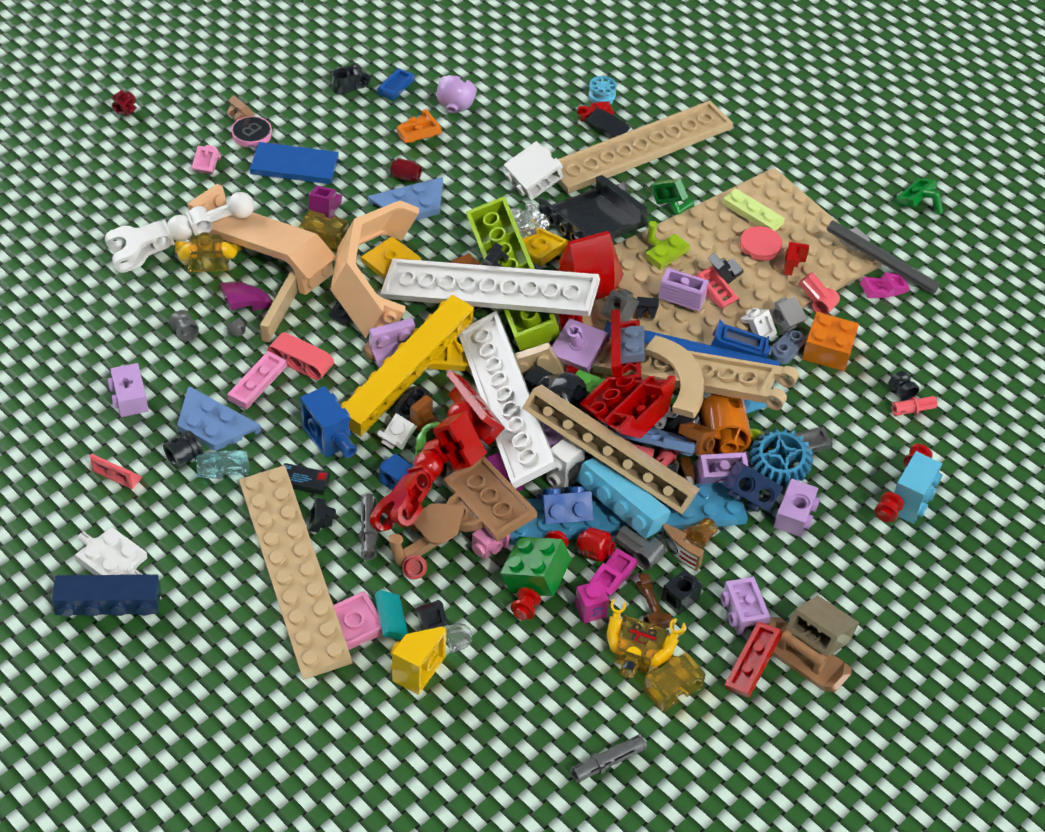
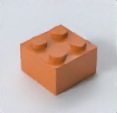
M816 312L802 360L845 372L859 323Z

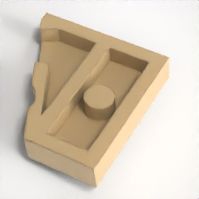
M549 342L515 353L523 376L527 371H531L535 365L553 374L566 372Z

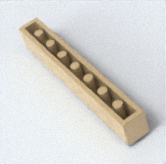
M543 385L532 390L522 409L681 514L688 509L700 490Z

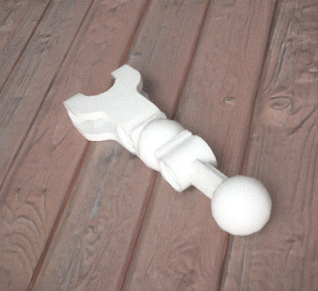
M235 192L230 196L228 204L208 212L205 207L197 206L189 212L185 211L187 216L175 215L168 223L164 219L162 222H153L139 228L121 226L111 230L105 236L106 245L112 251H119L113 255V266L120 273L137 269L143 265L148 256L165 250L171 245H175L174 240L186 241L193 233L195 237L202 232L209 233L212 230V222L230 215L239 219L247 218L254 210V200L248 193Z

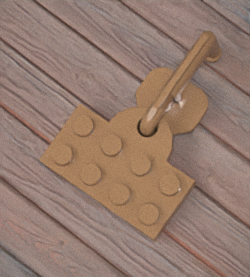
M483 456L473 466L457 470L443 479L445 486L454 495L448 499L446 504H430L422 509L414 525L424 536L423 538L405 549L401 545L403 537L399 534L390 535L388 541L390 542L396 564L402 567L406 557L410 555L422 556L434 547L455 537L459 531L470 532L484 527L498 542L538 516L532 505Z

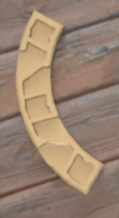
M655 335L645 348V354L661 360L667 365H671L680 380V392L672 406L673 413L695 418L703 403L705 389L701 367L695 357L684 347L669 339Z

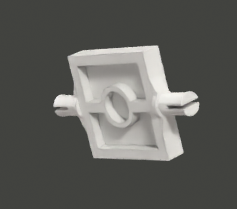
M111 527L97 538H92L85 531L78 535V540L84 543L86 547L75 554V561L93 575H143L136 569L147 559V552Z

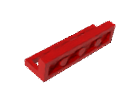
M620 309L611 310V368L613 377L634 376L635 380H642V361L623 364L621 358V328L641 326L640 320L622 322ZM630 369L636 372V374L624 375Z
M450 369L446 375L455 387L448 394L454 403L466 401L477 413V418L473 425L475 431L484 442L491 445L505 427L472 385Z

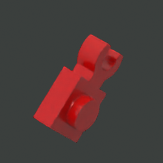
M610 102L590 103V107L579 106L577 114L580 115V121H585L596 108L614 115Z

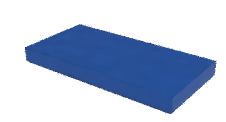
M259 142L250 167V174L331 184L339 159V152Z

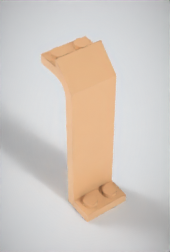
M216 184L187 204L188 210L190 211L197 206H203L208 212L226 205L223 186ZM253 212L247 218L239 219L230 215L212 222L213 227L209 235L286 261L295 272L299 293L308 294L334 273L332 261L336 259V256L316 233Z

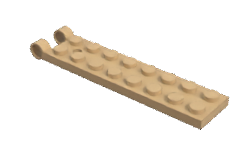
M611 338L593 363V372L613 376L611 368ZM689 351L695 357L703 372L704 392L762 402L773 410H780L787 399L785 392L781 389H771L775 380L782 386L791 388L799 378L798 371L791 366L782 367ZM645 354V361H642V380H645L648 376H655V380H666L668 376L675 375L674 387L680 388V380L671 365H667L661 360ZM630 369L624 375L636 374V372Z

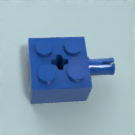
M324 386L301 396L302 428L323 456L326 458L339 451L343 453L345 458H350L356 454L357 447L349 439V436H351L349 429L350 415L345 408H341L335 394L330 393Z

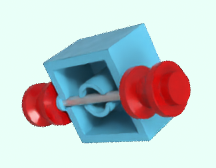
M912 445L909 454L905 456L903 463L906 469L900 477L894 493L885 492L881 497V502L874 509L875 514L881 521L894 522L900 517L914 524L918 516H924L928 507L926 503L933 500L937 492V488H934V486H938L943 475L939 473L942 463L932 459L933 454L926 445Z

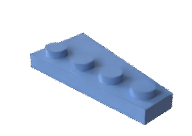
M601 423L602 425H604V426L607 427V428H612V427H610V426H608V425H606V424H604V423ZM652 427L641 439L621 434L613 429L614 433L622 438L656 445L666 450H678L682 455L693 456L697 442L688 441L685 436Z

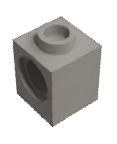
M795 296L790 299L786 297L779 299L774 303L775 307L770 311L781 334L799 327L808 319Z

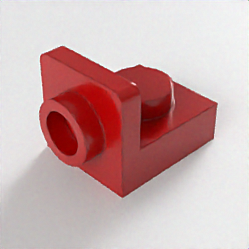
M788 242L784 261L785 275L792 276L794 267L798 268L799 262H806L809 252L808 244Z

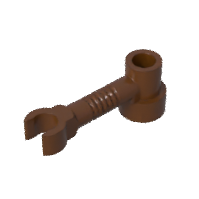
M649 574L638 575L640 581H636L637 587L644 594L651 610L650 614L643 616L645 631L649 634V630L654 629L658 633L661 629L670 628V622L673 620L670 613H662L653 592Z

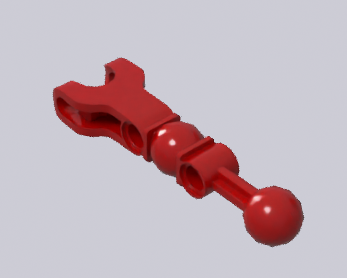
M458 401L450 406L447 417L466 412L472 425L475 424L477 413L468 402ZM438 439L425 443L424 449L415 457L413 467L408 469V474H405L393 491L376 505L369 519L375 530L378 532L387 531L396 523L400 527L409 526L418 518L422 512L421 503L431 489L432 482L441 475L443 464L448 462L446 456L448 451L445 445H440ZM385 513L388 517L382 525L380 523V515Z

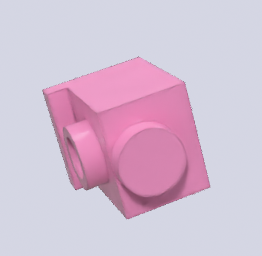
M484 527L472 534V549L477 556L483 557L485 560L492 554H497L502 547H509L510 534L497 542Z

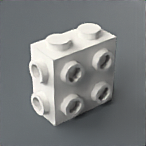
M537 141L527 146L522 152L504 164L507 171L505 176L511 184L515 183L519 193L522 196L526 195L531 201L564 178L561 171L563 166L557 158L553 159L546 146L542 147Z

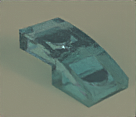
M246 451L210 452L197 455L195 458L197 476L202 478L221 479L224 473L247 475L249 471Z

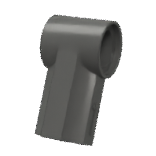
M624 525L615 537L614 543L633 555L638 560V565L645 570L653 567L666 553L665 547L659 540L655 538L645 539L630 526Z

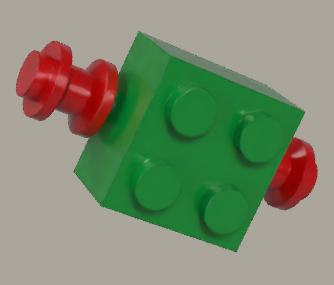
M552 530L547 532L545 538L518 537L500 573L510 593H517L518 600L513 601L510 607L516 618L520 620L532 619L535 615L533 607L539 606L541 602L540 596L554 597L572 560L567 550L569 540L563 532Z

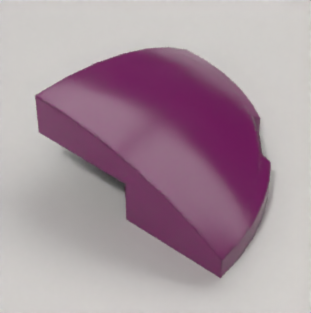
M242 282L219 283L230 310L251 306L252 311L268 308L273 303L270 296L258 287Z

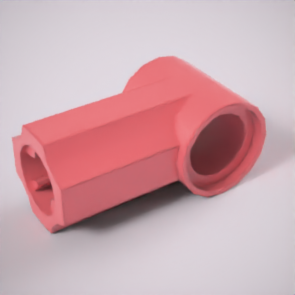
M813 272L807 274L798 283L813 301L812 307L815 312L828 315L840 302L838 293L833 289L826 288Z

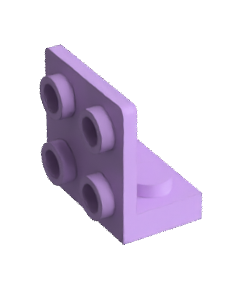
M412 318L369 329V346L379 368L387 357H391L397 351L398 346L402 342H406L411 337L412 332L415 330V323Z

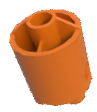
M711 394L703 400L699 410L702 426L716 431L715 445L711 453L726 454L742 453L751 443V432L744 399Z

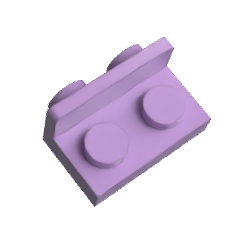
M754 577L726 581L724 590L721 592V602L724 607H727L729 623L731 627L735 628L737 635H743L745 627L754 626L758 621L764 624L769 623L770 615Z

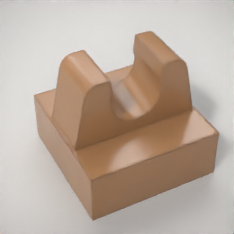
M233 95L230 98L229 102L231 105L227 113L231 117L235 115L234 119L236 121L243 117L255 115L236 96Z

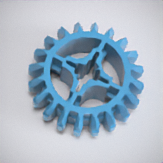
M776 427L773 429V433L767 429L764 435L760 434L757 440L752 443V449L749 453L750 466H754L753 469L778 485L783 484L787 488L791 479L803 481L806 475L810 473L813 453L811 449H808L809 442H803V435L796 437L795 430L787 433L786 427L782 432H779ZM773 446L775 447L774 450H769L768 453H763L766 449ZM795 462H799V464L794 468L788 469V466L793 465Z

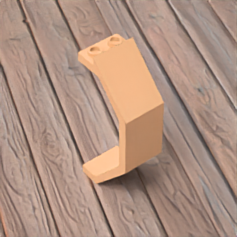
M400 200L355 218L338 246L330 290L365 338L369 334V329L398 322L405 313L406 306L377 295L356 265L359 245L380 235H388L395 239L403 240L418 216L419 208Z

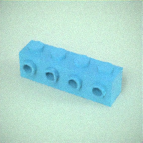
M594 457L583 462L576 481L584 486L587 491H592V494L602 504L612 510L645 539L663 529V525L667 522L671 513L668 508L646 490L598 458Z

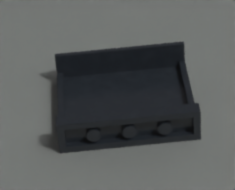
M603 175L595 177L596 189L551 205L544 198L539 197V215L571 241L609 231L611 238L614 239L648 226L647 207Z

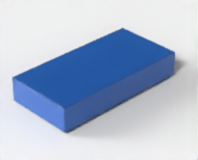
M398 68L377 88V94L394 101L415 80V75Z

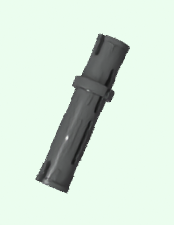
M370 493L363 494L360 497L361 531L359 532V540L362 544L361 557L365 560H372L377 557L376 541L378 540V531L372 527L369 520L371 513L375 509L376 497H373V494Z
M638 734L603 753L591 755L590 759L571 767L573 779L580 783L595 774L601 775L605 773L607 768L646 750L647 745L644 738Z

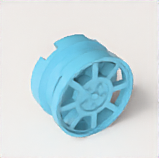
M607 76L593 78L589 86L590 101L593 103L609 101L612 104L616 98L617 83L615 80Z

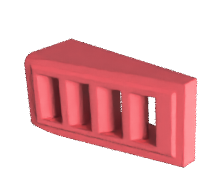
M714 266L696 275L700 279L703 278L710 281L708 282L706 296L721 309L739 299ZM727 296L729 299L723 301L722 297Z

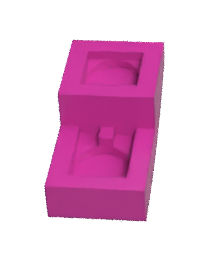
M884 273L881 279L863 277L860 282L868 298L892 297L907 293L910 290L904 277L895 273Z
M617 548L607 563H602L589 583L601 581L606 594L611 596L629 577L638 565V560Z

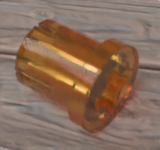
M706 517L698 524L689 527L686 531L688 541L698 548H704L708 544L709 539L718 531L714 520Z

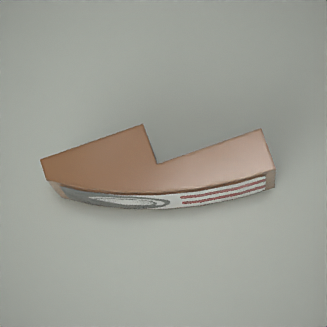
M665 523L660 539L664 547L680 562L698 571L702 564L704 550L686 542L687 533Z

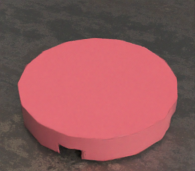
M761 226L751 227L741 235L740 248L744 254L751 255L752 259L760 261L772 260L781 252L782 239L777 232L770 228Z

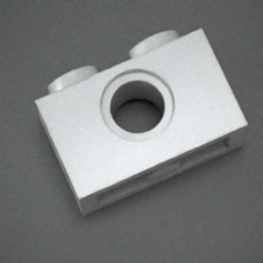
M566 437L551 448L558 467L547 472L546 477L549 484L555 488H561V492L567 491L566 487L577 483L576 479L583 462H585L586 450Z

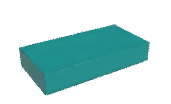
M378 590L375 593V599L383 636L402 640L408 632L400 595Z

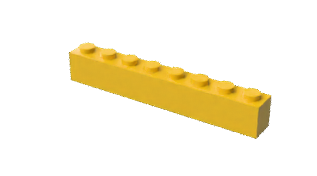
M453 294L447 300H443L438 309L433 314L427 316L424 324L420 328H416L412 332L411 337L406 342H402L398 346L397 351L391 357H387L377 371L371 373L368 381L363 386H359L348 401H344L340 405L350 415L349 429L362 437L430 366V363L436 360L472 323L474 307Z

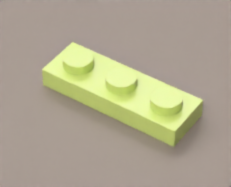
M736 188L723 198L722 204L756 226L767 227L776 231L784 224V217Z

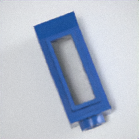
M719 319L712 335L714 338L710 344L711 346L768 358L771 346L768 345L770 336L766 338L726 325L721 319Z

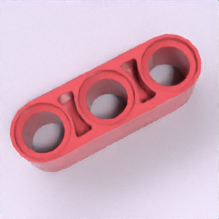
M285 332L281 333L267 348V351L287 360V367L314 380H320L334 365V359L329 353Z

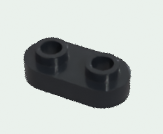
M421 386L409 388L395 406L394 415L397 413L410 421V407L417 402L416 400H420L425 395L429 396L428 390Z

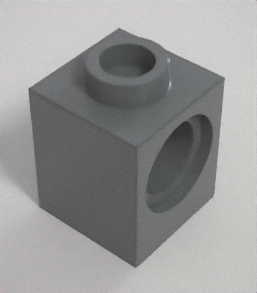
M627 289L611 290L600 313L611 320V310L620 309L622 322L630 321L639 300L634 298L633 293Z

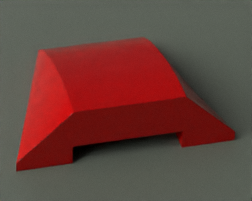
M609 231L568 241L559 260L560 267L558 271L599 274L600 282L595 300L607 297L611 290H616L624 275Z
M675 375L668 376L666 380H655V376H648L645 380H635L634 376L607 377L580 402V407L619 433L641 439L668 412L676 377Z

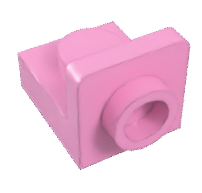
M205 145V147L198 146L192 170L213 175L217 160H221L218 149L211 145Z

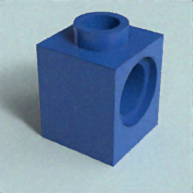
M394 454L381 463L379 467V482L393 491L401 478L408 474V469L412 468L413 465L397 454Z

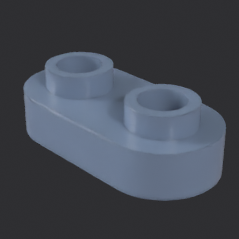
M797 330L785 333L772 346L771 359L780 361V364L791 362L804 349L806 343L805 335Z

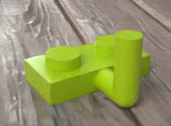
M650 221L647 241L654 247L646 252L645 259L661 270L690 250V244L677 234H673L661 242L656 238L657 222Z

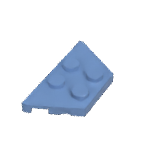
M443 177L368 196V202L372 206L376 204L382 208L399 200L419 208V214L415 220L438 215L441 208Z
M192 387L187 389L177 424L179 432L192 431L201 444L214 451L222 449L228 444L241 441L242 436L254 432L256 435L261 432L260 424Z

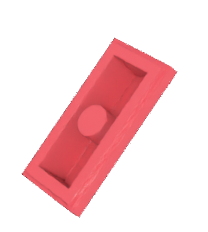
M94 454L90 455L93 472L130 489H133L142 478V476Z

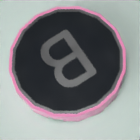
M248 116L237 120L231 128L233 140L238 145L248 148L249 145H254L255 148L259 142L267 143L271 139L272 128L266 119Z

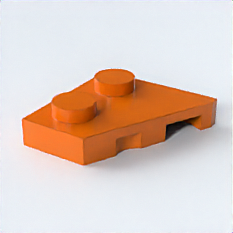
M427 109L422 111V116L416 119L413 116L407 122L397 126V134L404 143H412L419 139L432 138L435 135L442 134L441 126Z

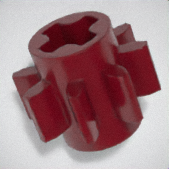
M120 90L111 97L114 101L112 108L120 115L125 114L128 116L137 109L134 105L136 98L129 91L124 92Z

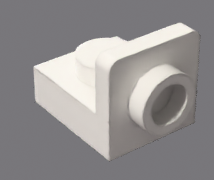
M752 308L746 312L747 315L740 318L741 323L750 324L754 334L766 338L767 336L771 338L777 334L769 310Z
M396 413L384 433L379 430L377 434L383 438L381 443L393 449L396 446L403 450L417 426Z

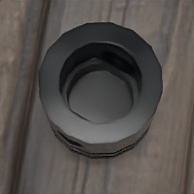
M190 430L163 444L165 455L175 468H179L203 454L199 440Z

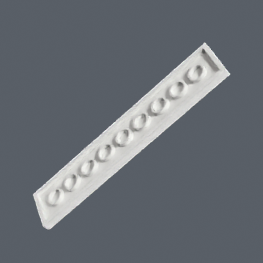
M393 258L380 294L384 299L441 303L453 294L469 305L476 307L590 316L600 277L599 274Z
M497 311L470 324L459 335L480 397L505 427L496 438V442L511 484L516 489L558 466L540 420L522 409L530 393L501 318Z

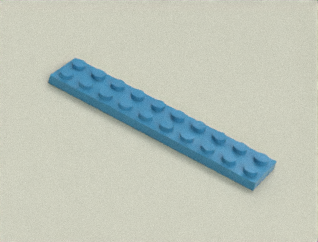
M724 482L695 484L700 490L683 514L653 496L671 511L666 524L679 530L747 523L748 518L742 498L739 501L727 494L730 489L723 486ZM593 494L594 520L544 524L543 500L539 498L526 499L536 510L538 517L510 533V545H515L519 536L545 538L547 532L552 530L563 532L568 540L578 539L579 534L589 527L607 531L611 536H617L619 530L624 525H630L602 504Z

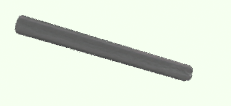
M832 220L827 227L829 233L932 294L937 292L940 287V283L836 221Z

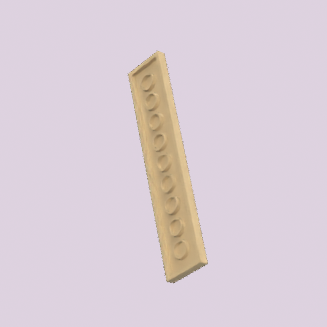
M709 100L558 159L563 166L561 171L564 178L557 183L567 194L596 183L595 177L597 176L612 177L732 129L733 122Z
M285 465L239 479L303 680L353 664Z

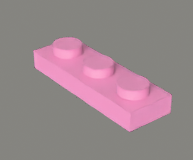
M268 351L227 394L228 400L248 409L287 367V360Z

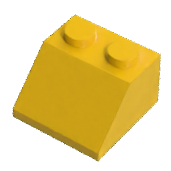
M437 627L409 633L403 637L401 642L397 641L390 654L392 656V681L419 695L446 657V628Z

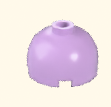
M449 75L442 77L438 83L436 93L440 105L450 113L467 110L473 104L477 91L471 81L467 80L466 83L460 81L461 77Z

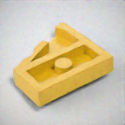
M457 338L428 367V369H451L453 371L471 372L468 360L464 355V349L457 342Z

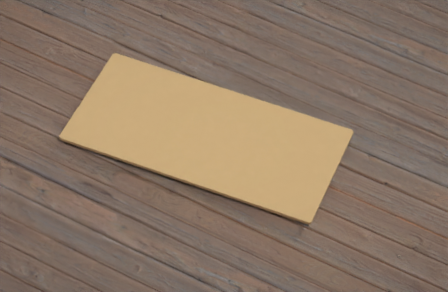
M775 168L657 224L656 238L661 242L673 234H677L690 244V250L661 270L645 259L646 252L654 247L647 241L648 229L614 245L624 274L616 290L627 289L633 293V297L636 299L637 297L658 298L661 280L667 268L696 276L698 273L712 267L708 257L714 253L720 259L724 257L727 262L734 259L742 267L744 273L728 284L739 299L723 309L707 296L700 311L690 310L685 306L668 303L666 300L659 298V307L653 321H650V313L648 311L642 313L640 324L644 327V330L710 345L714 338L712 334L719 319L726 325L753 333L750 324L741 323L740 320L752 308L769 310L770 312L775 307L774 303L783 297L790 299L794 296L802 309L812 304L811 298L798 284L810 272H813L826 288L836 291L878 269L882 264L859 250L853 253L838 237L827 231L829 223L832 220H836ZM735 188L785 218L784 224L775 231L782 239V249L780 254H777L774 259L767 261L755 260L751 258V255L742 252L740 248L741 235L745 230L756 227V225L722 204L723 198ZM788 242L808 244L809 252L806 262H799L798 268L794 267L792 276L785 275L784 261ZM608 296L594 300L590 316H582L583 324L604 331L607 321L611 322V320L600 312ZM727 296L722 297L723 301L729 299ZM636 310L634 311L630 321L639 320L637 318ZM553 313L561 332L560 316L558 313ZM593 367L590 369V374L602 379L613 377L612 375L593 372Z

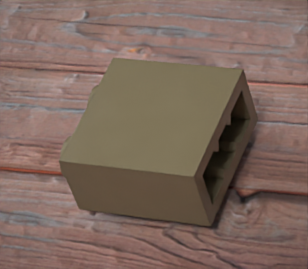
M817 595L795 609L786 629L792 632L793 636L800 641H804L812 646L819 654L829 657L850 642L859 622Z

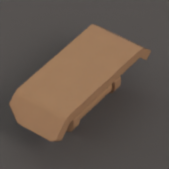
M780 617L770 618L769 623H765L782 631V636L772 655L821 690L835 692L851 675L852 667L833 654L829 657L819 654L812 646L793 636L792 632L786 629L788 623Z

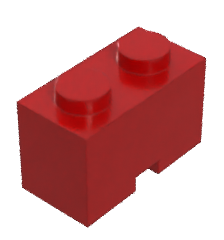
M466 412L447 417L433 429L440 445H445L448 451L446 456L454 471L473 466L487 454Z

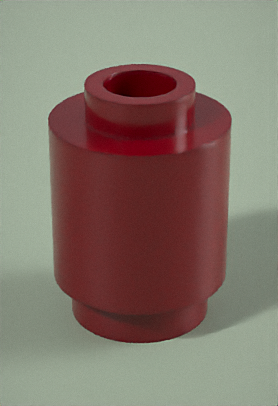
M397 158L396 161L392 162L390 172L393 173V178L418 182L421 177L422 166L414 161Z

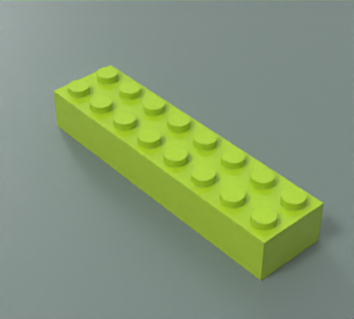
M505 196L466 211L484 259L495 242L503 246L501 250L509 256L506 263L498 260L500 265L511 268L535 269ZM504 309L520 352L557 339L561 333L553 313Z

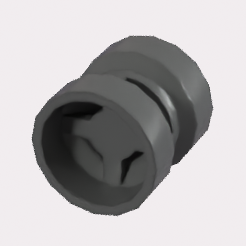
M179 310L169 318V325L176 331L180 340L189 341L198 334L199 327L187 311Z

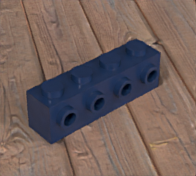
M158 574L55 576L51 601L55 615L65 617L72 615L122 616L124 614L146 616L149 614H159L161 586Z

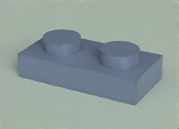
M643 326L621 328V358L623 364L645 361V332Z

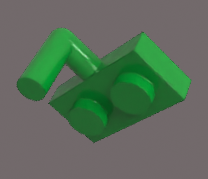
M680 178L654 182L649 186L656 203H669L674 215H679L694 206V202L691 199L679 206L678 201L688 198L685 186Z
M918 178L896 197L897 205L915 207L924 198H932L935 214L943 213L940 194L934 190L937 188L936 180Z

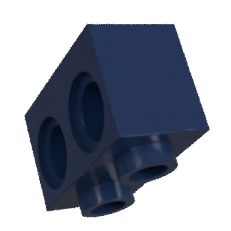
M736 461L723 483V486L730 489L727 494L739 501L742 497L748 500L746 505L758 512L761 508L769 512L783 489L782 486L739 461ZM745 477V484L739 488L740 480ZM764 489L763 497L758 499L759 491Z

